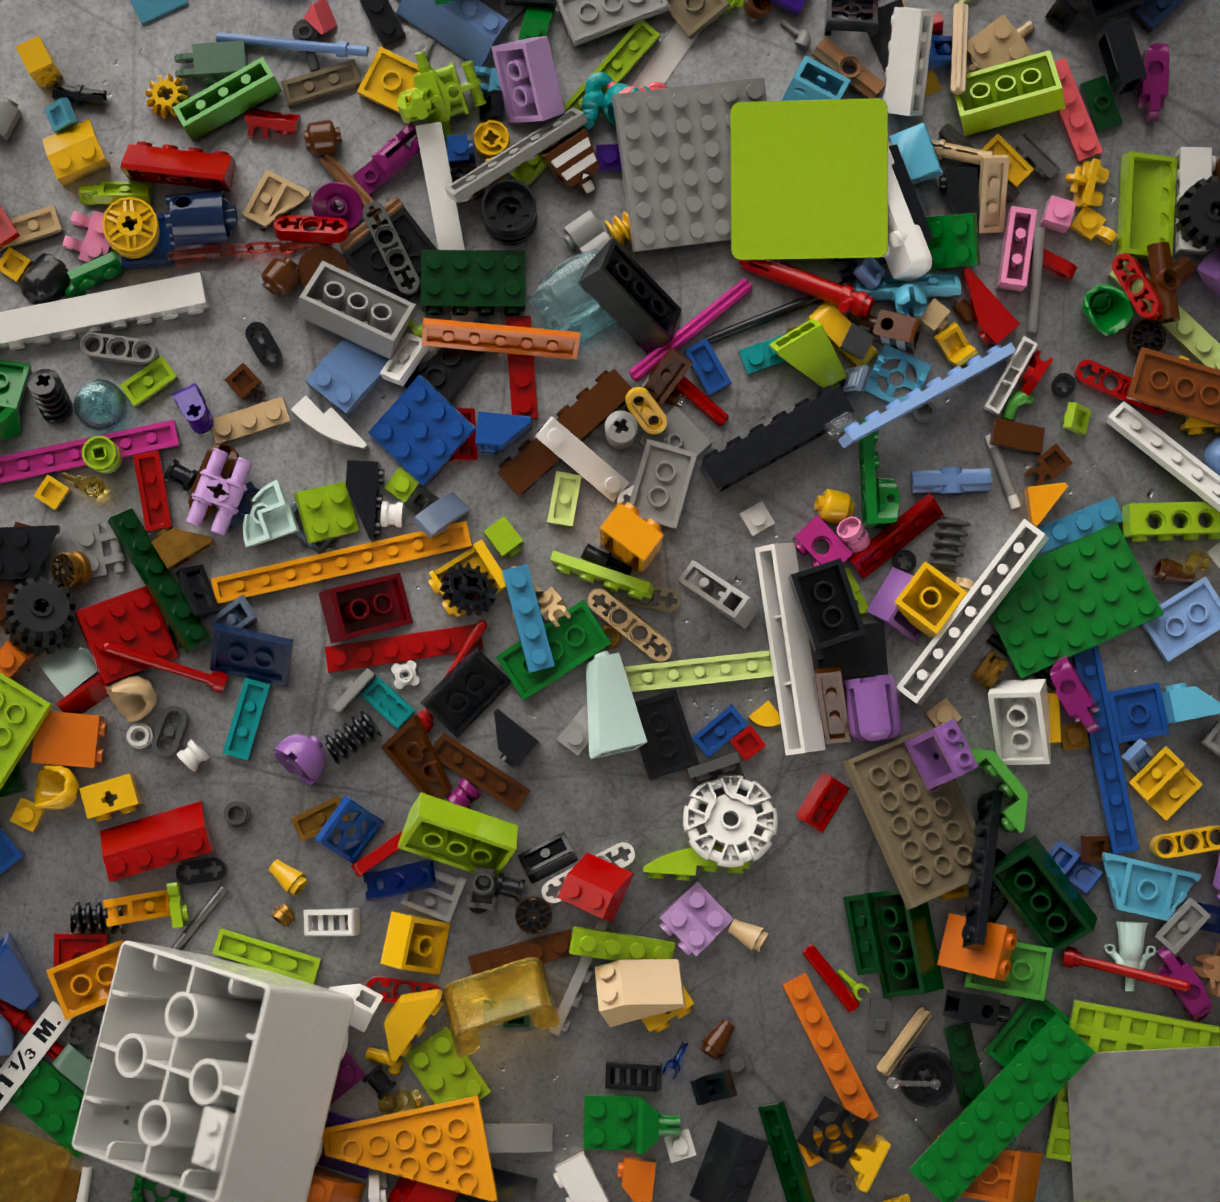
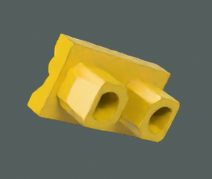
M1094 158L1089 162L1084 161L1081 167H1075L1074 174H1066L1065 181L1071 184L1070 192L1074 193L1072 201L1076 202L1075 208L1085 206L1095 208L1101 206L1103 193L1095 191L1096 183L1100 185L1105 184L1110 172L1100 166L1101 160Z

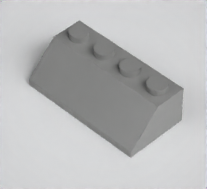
M322 261L299 297L296 315L390 359L402 340L416 304Z

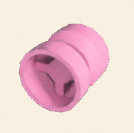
M847 517L839 523L837 533L853 553L861 552L869 546L871 537L867 530L864 529L860 519L857 517Z

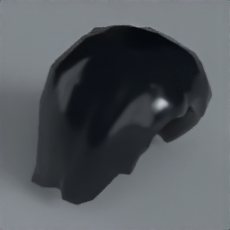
M41 254L26 269L22 276L20 287L23 296L33 305L53 302L62 298L65 295V290L70 285V279L67 274L69 270L64 262L56 259L51 254Z

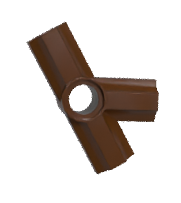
M1169 242L1152 243L1147 246L1151 274L1148 279L1164 306L1163 312L1157 318V321L1160 324L1176 322L1180 320L1176 290L1182 283L1196 274L1195 268L1197 266L1193 259L1185 255L1172 262Z

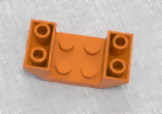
M1005 1148L960 1196L990 1202H1035L1043 1153L1018 1148L1016 1150Z

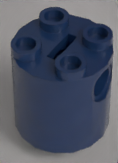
M224 190L165 196L166 207L170 211V213H165L167 229L172 228V232H170L172 247L230 241V235L236 225H238L236 205L226 200Z

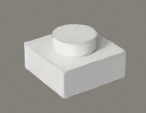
M762 501L739 514L752 537L775 524Z
M689 1128L681 1130L680 1136H663L671 1163L696 1156Z

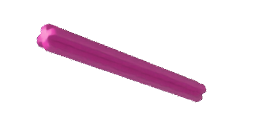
M746 278L739 281L672 335L670 341L656 348L629 371L631 378L635 382H639L656 367L671 346L676 350L681 348L748 294L753 288L751 283Z

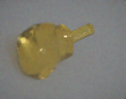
M65 471L61 474V477L75 482L74 487L88 497L97 498L106 489L105 482L97 476L87 477L81 474L75 476Z

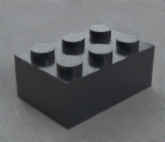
M841 558L789 576L814 652L867 634Z

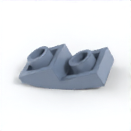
M452 492L425 508L414 517L413 521L429 538L445 532L451 523L466 517L471 509Z

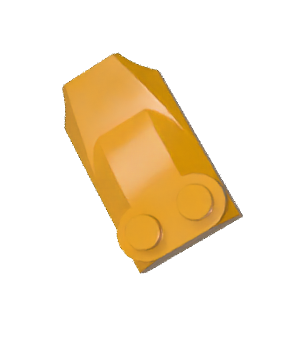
M121 939L46 970L65 1020L107 1004L122 943L125 942Z

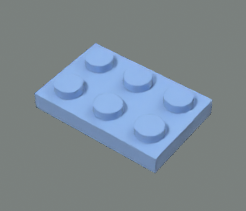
M1205 576L1161 603L1160 607L1164 613L1162 617L1142 625L1165 662H1169L1220 630V598Z

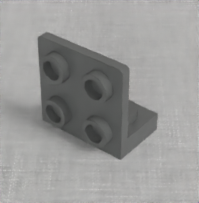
M738 752L686 769L693 790L707 779L711 781L718 778L717 775L737 774L744 776ZM722 788L714 790L716 797L725 795ZM739 788L737 794L746 797L748 792ZM700 804V811L705 812L707 805Z

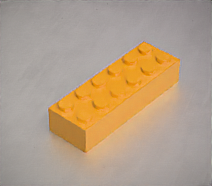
M619 502L600 527V545L623 563L631 566L634 571L642 576L660 552L664 536L661 533L662 527L651 519H648L647 522L639 517L640 511L627 502L623 505Z

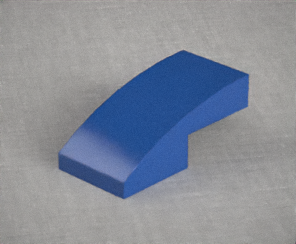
M1060 840L1049 852L1069 881L1087 896L1103 876V873L1090 863L1081 862V855Z

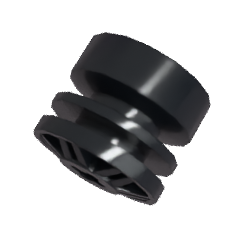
M503 179L495 182L486 190L482 199V214L486 230L494 240L503 244H517L525 241L533 234L537 225L536 199L532 190L525 183L515 179ZM509 212L511 215H515V218L506 217V213Z
M929 1045L915 1046L905 1053L898 1064L897 1076L900 1089L904 1096L913 1104L923 1107L937 1106L952 1093L955 1083L954 1070L947 1056L938 1048ZM926 1068H929L931 1077H925L924 1080H921L919 1071H925Z

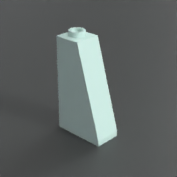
M608 651L595 654L594 659L586 664L590 759L635 750L647 743L620 653L609 655Z

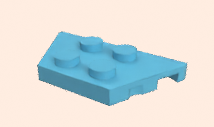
M1102 852V860L1114 909L1168 921L1174 914L1177 905L1182 903L1187 897L1186 893L1193 884L1201 879V874Z

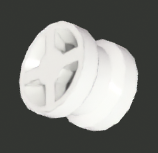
M382 501L381 527L395 525L397 528H402L404 502L390 504L388 501Z
M192 739L187 743V747L184 750H180L176 754L193 772L199 769V764L202 761H207L210 758Z

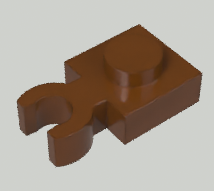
M1056 443L1035 460L1039 467L1028 469L1024 477L1036 474L1038 481L1033 486H1040L1044 482L1046 475L1050 480H1053L1068 468L1072 461Z

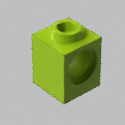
M505 516L484 531L486 537L503 559L506 556H509L511 559L523 550L521 548V545L524 544L523 539Z

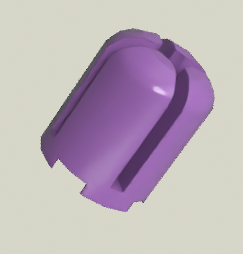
M893 674L844 681L849 732L855 740L863 743L893 739L900 733L902 721L897 685Z

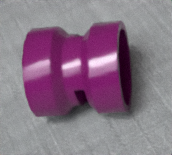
M462 777L458 782L457 789L451 791L446 798L454 804L470 809L471 803L474 800H478L483 793Z

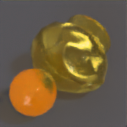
M400 1089L396 1092L394 1098L386 1094L378 1102L379 1111L383 1114H391L396 1107L398 1112L424 1107L418 1090L410 1092L407 1089Z

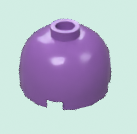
M293 734L282 740L273 750L280 764L289 773L295 772L301 775L298 780L312 786L319 779L326 765V757L321 749L323 744L313 735L309 738L302 734Z

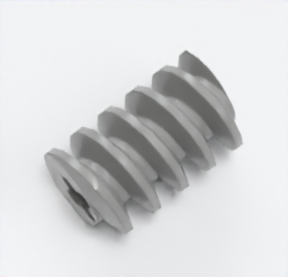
M626 411L611 413L605 422V438L612 448L617 450H625L635 443L638 432L635 417ZM622 426L626 428L620 434L617 433V429H621Z

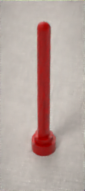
M481 619L478 621L447 674L476 646L488 626L486 620ZM425 708L424 711H420L418 716L425 731L429 733L434 725L433 720L435 718Z
M110 642L104 643L102 647L106 653L205 683L207 687L211 688V691L222 694L228 674L220 671L216 673L211 672L210 674Z
M1067 946L1065 950L1063 967L1073 969V966L1079 967L1081 965L1184 992L1191 989V984L1188 981L1085 956L1074 947Z

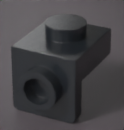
M730 1069L705 1074L691 1080L693 1094L698 1106L712 1101L732 1098L737 1095Z

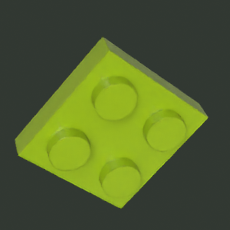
M345 481L299 491L294 494L308 544L354 534L359 531Z

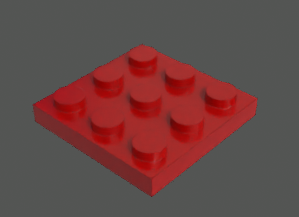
M146 586L76 611L75 617L104 686L153 668L106 653L102 648L106 642L167 661H172L179 657L158 605Z

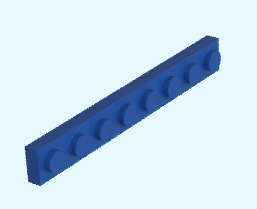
M1096 646L1072 657L1075 668L1100 709L1093 713L1100 726V730L1092 734L1087 731L1107 834L1109 835L1111 854H1119L1139 850L1099 646Z

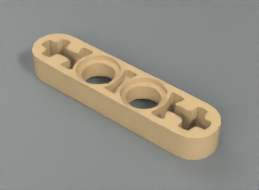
M597 587L590 592L588 596L589 607L655 661L662 662L671 656L672 644L669 639L609 590ZM595 594L597 596L604 594V601L609 606L612 601L616 603L611 607L608 614L604 613L607 610L605 605L602 603L594 604L595 598L593 596ZM618 609L624 610L628 616L627 620L623 623L615 622L612 617L614 611ZM636 626H643L647 629L648 635L644 639H637L633 636L632 632ZM652 634L656 636L653 641L660 646L663 643L666 645L665 651L667 653L660 652L657 655L655 653L656 647L650 643L649 647L645 646L650 641Z

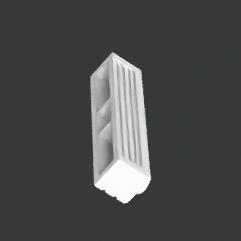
M1023 336L1015 349L1016 352L1010 358L982 409L995 416L1000 413L1038 345L1036 342Z

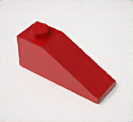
M967 266L960 276L968 304L971 306L975 316L974 325L979 333L977 336L985 346L990 345L994 347L1011 334L1020 323Z

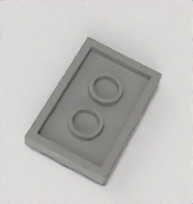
M647 439L629 501L631 505L640 511L639 517L645 521L651 519L662 526L673 529L677 528L698 453Z

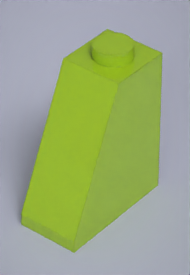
M814 318L769 344L775 353L822 388L831 385L833 388L839 385L842 379L847 377L822 324Z

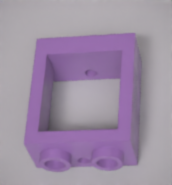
M955 718L904 742L928 790L979 767ZM933 736L935 737V739H936V741H937V743H938V745H939V747H940V749H941V751H942V753H943V755H944V757H945V759H946V761H947V763H948V765H949V767H950V769H951L952 772H950L948 766L946 765V763H945V761H944V759H943V757H942V755H941V753H940V751H939V749H938V747H937V745H936V743H935V741H934V739H933Z

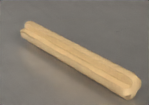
M962 1L953 6L950 91L955 93V95H960L966 91L969 6Z

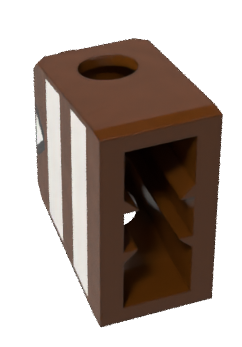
M581 128L576 133L564 136L557 145L546 148L538 154L539 158L563 186L571 188L577 184L583 195L596 188L590 175L599 170L600 165L586 129Z
M880 310L878 317L868 315L866 318L863 316L860 323V328L873 332L874 342L883 345L888 344L898 350L914 354L921 333L920 319ZM886 327H892L890 330H884Z

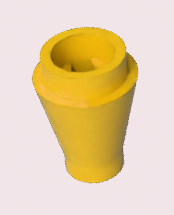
M279 859L275 860L268 869L287 894L291 893L293 896H297L308 883L304 873L281 862Z

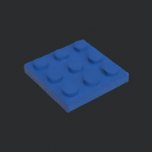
M419 375L368 433L422 486H426L477 428L422 375Z

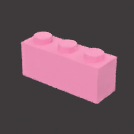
M1011 206L1007 212L996 286L998 289L1022 292L1027 286L1037 215L1036 209Z

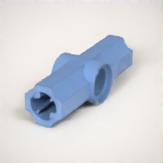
M962 467L939 468V470L911 472L912 494L940 493L942 496L961 495L963 492L991 491L992 478L990 468L962 469Z

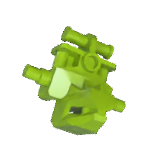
M425 51L415 54L419 72L415 73L413 78L415 88L400 92L397 105L404 123L409 124L410 122L427 119L428 124L441 122L444 140L447 141L446 136L453 135L450 128V117L464 112L466 115L470 114L464 91L471 90L475 107L487 103L484 100L480 87L482 82L480 78H477L473 60L461 64L467 81L461 83L454 61L450 62L449 66L435 69L428 62Z

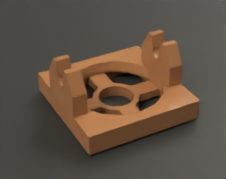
M1216 942L1214 955L1203 953L1194 956V959L1201 962L1202 966H1192V969L1199 977L1208 979L1205 992L1220 997V942Z

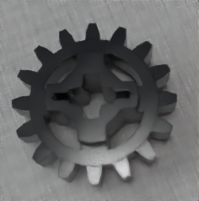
M457 563L455 569L449 567L447 573L444 574L441 580L440 591L445 592L442 597L443 600H450L448 607H458L457 613L460 614L462 610H465L467 616H471L474 611L477 616H480L482 611L488 612L497 598L495 594L498 588L492 587L495 580L487 578L488 571L481 573L480 566L473 569L470 563H467L465 568H463L460 563Z

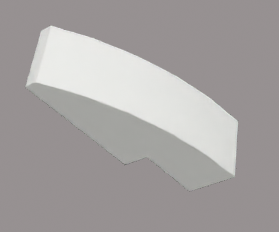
M304 396L291 409L303 423L325 438L352 449L365 452L369 449L361 437L332 407L323 414L307 396Z

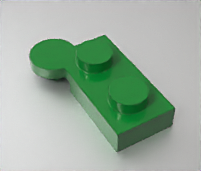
M112 251L68 271L67 274L71 284L65 290L66 298L83 296L86 290L91 289L93 286L114 279L124 273L116 252Z

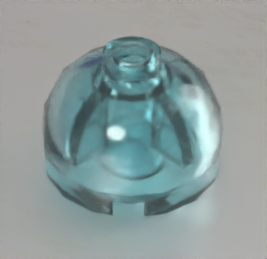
M90 380L80 386L75 394V414L80 422L91 430H112L126 416V396L119 386L109 380Z

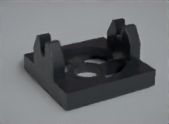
M826 0L824 36H831V30L869 32V38L876 39V33L878 32V0ZM846 10H856V11H858V12H856V13H850V12H847ZM833 14L843 15L848 19H837ZM861 16L870 17L869 20H856V18Z
M823 1095L796 1141L815 1155L843 1170L870 1123ZM828 1112L839 1113L834 1121L826 1123L819 1119L821 1115ZM846 1118L849 1119L853 1127L852 1138L843 1133L842 1124ZM830 1124H835L840 1128V1135L836 1139H829L825 1135L826 1127ZM814 1125L822 1130L824 1139L820 1146L816 1144L813 1137ZM841 1141L847 1145L845 1149L839 1152H826L831 1143Z

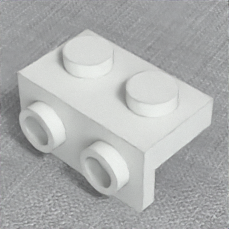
M205 1106L192 1158L193 1163L214 1171H223L236 1115L229 1113L225 1108Z

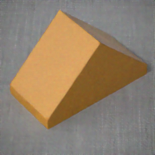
M1066 483L1031 486L1024 489L1028 522L1037 527L1068 485Z

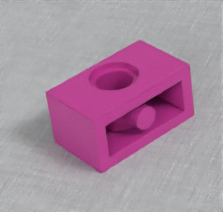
M818 515L793 538L796 542V550L802 556L807 554L814 561L811 564L813 567L839 558L844 563L853 554ZM818 541L826 543L828 547L827 553L823 555L818 554L814 550V544Z

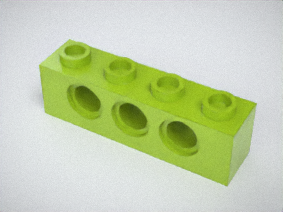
M1206 501L1129 503L1122 506L1123 535L1125 538L1132 537V542L1148 541V537H1157L1158 541L1174 540L1173 536H1183V540L1189 541L1198 540L1201 535H1208V540L1220 539V512ZM1175 515L1182 521L1180 528H1177L1173 523ZM1200 515H1203L1207 520L1205 528L1199 524L1198 519ZM1149 516L1156 520L1155 529L1148 525L1147 520Z

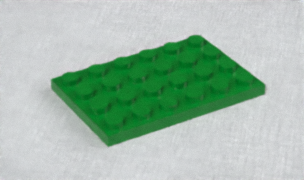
M1117 522L1033 559L989 619L1019 679L1023 680L1052 667L1057 660L1066 655L1068 658H1072L1160 618L1164 613Z

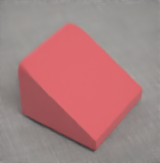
M319 0L313 3L304 16L305 20L322 35L337 27L327 0Z

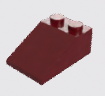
M401 573L330 588L318 593L331 644L413 623Z

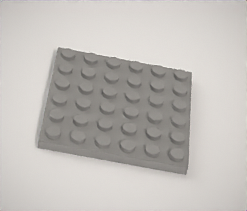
M764 77L612 95L633 252L731 240L730 112L732 106L738 102L767 101Z

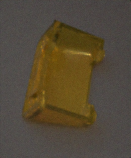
M527 957L447 984L443 990L444 1005L458 1058L470 1055L478 1050L481 1044L478 1030L529 1014L534 1026L543 1030L561 1025L556 999L545 966L536 957Z

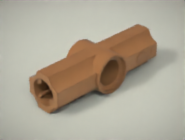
M827 37L817 45L812 53V56L821 64L851 80L849 86L866 99L877 98L886 86L883 81L862 66L857 57L847 54ZM846 65L852 66L855 69V73L851 75L846 74L842 68Z

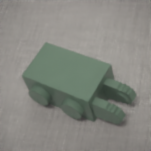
M244 40L192 44L193 53H180L174 56V62L194 64V68L176 70L175 78H196L197 81H201L203 84L217 83V80H222L248 65V52Z

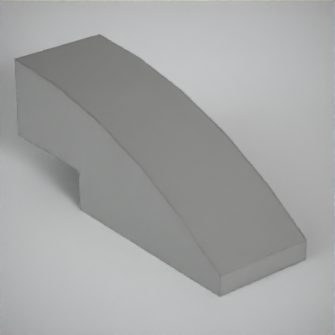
M484 1123L489 1153L552 1151L553 1124Z

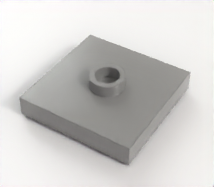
M674 406L666 414L667 426L663 432L656 435L646 433L638 440L644 448L647 439L698 453L697 457L712 443L677 406Z

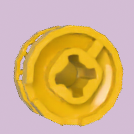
M488 120L476 127L474 146L477 153L481 157L489 159L487 156L494 157L510 147L508 130L501 122Z

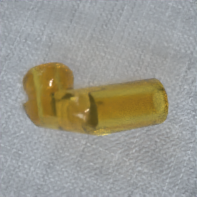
M1194 550L1188 556L1182 570L1188 575H1193L1198 566L1203 570H1207L1212 562V558L1206 556L1205 552Z

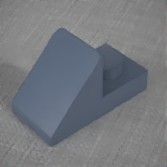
M244 595L239 596L209 620L213 629L216 623L243 629L258 622L256 614Z

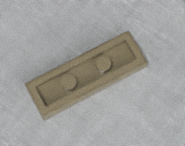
M355 59L281 81L288 106L291 108L359 87L362 81Z

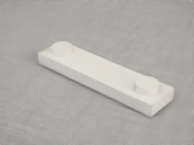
M552 416L535 435L539 441L611 502H614L630 483Z

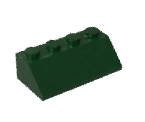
M1035 835L1014 847L994 866L993 882L1042 946L1053 948L1052 955L1094 931L1098 917Z
M898 888L871 892L886 971L879 973L883 997L919 995L944 989L940 965H937L938 953L928 901L907 910Z

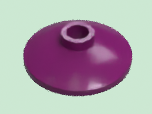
M330 182L321 186L314 194L312 211L315 217L342 218L347 221L348 230H350L359 223L362 217L363 203L360 195L351 186L341 182ZM335 201H341L344 206H338Z

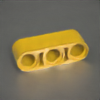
M824 301L807 317L808 321L814 318L822 324L833 348L852 367L866 366L878 354L877 349L872 343L863 360L840 350L841 344L852 323L833 304Z
M1205 826L1160 834L1151 839L1149 849L1158 858H1173L1219 850L1220 842L1216 845L1213 844L1210 840V834L1214 830L1220 833V826ZM1189 834L1195 839V845L1192 849H1187L1184 844V839ZM1162 839L1167 840L1169 843V850L1165 854H1162L1158 849V844Z

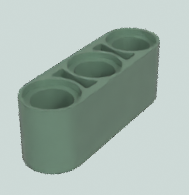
M68 1042L52 1064L85 1092L93 1058L76 1044Z

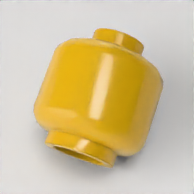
M826 489L822 495H817L814 510L817 511L818 516L824 522L839 525L843 519L852 517L855 503L851 501L850 495L846 492Z

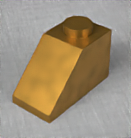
M175 528L161 530L155 535L157 539L152 541L167 569L171 571L216 544L209 536Z

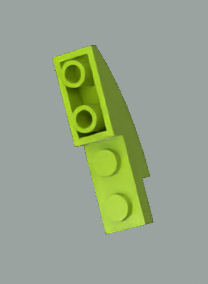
M713 846V849L722 853L725 846ZM690 847L654 859L643 866V872H648V878L664 879V874H674V879L690 880V875L696 876L697 865H701V871L717 872V867L722 866H718L717 862L710 859L706 861ZM750 861L743 863L744 866L728 867L727 873L743 874L744 869H750Z

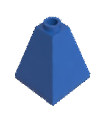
M8 932L0 940V999L21 1010H24L26 1007L31 1010L41 1000L39 997L40 990L14 937Z

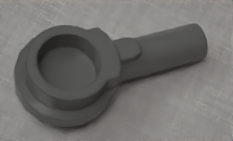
M305 19L297 21L292 30L295 40L315 41L318 36V31ZM305 51L310 71L319 70L320 66L316 52Z

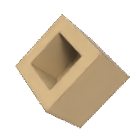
M934 298L927 306V310L918 317L921 328L930 335L935 330L941 332L950 321L946 318L950 310Z

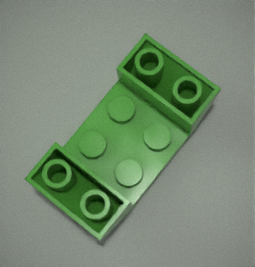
M970 748L977 764L982 762L980 765L982 771L987 777L995 778L999 783L996 786L997 789L1003 792V796L1006 799L1008 797L1012 799L1001 808L999 825L1005 832L1022 833L1025 830L1028 792L995 751Z

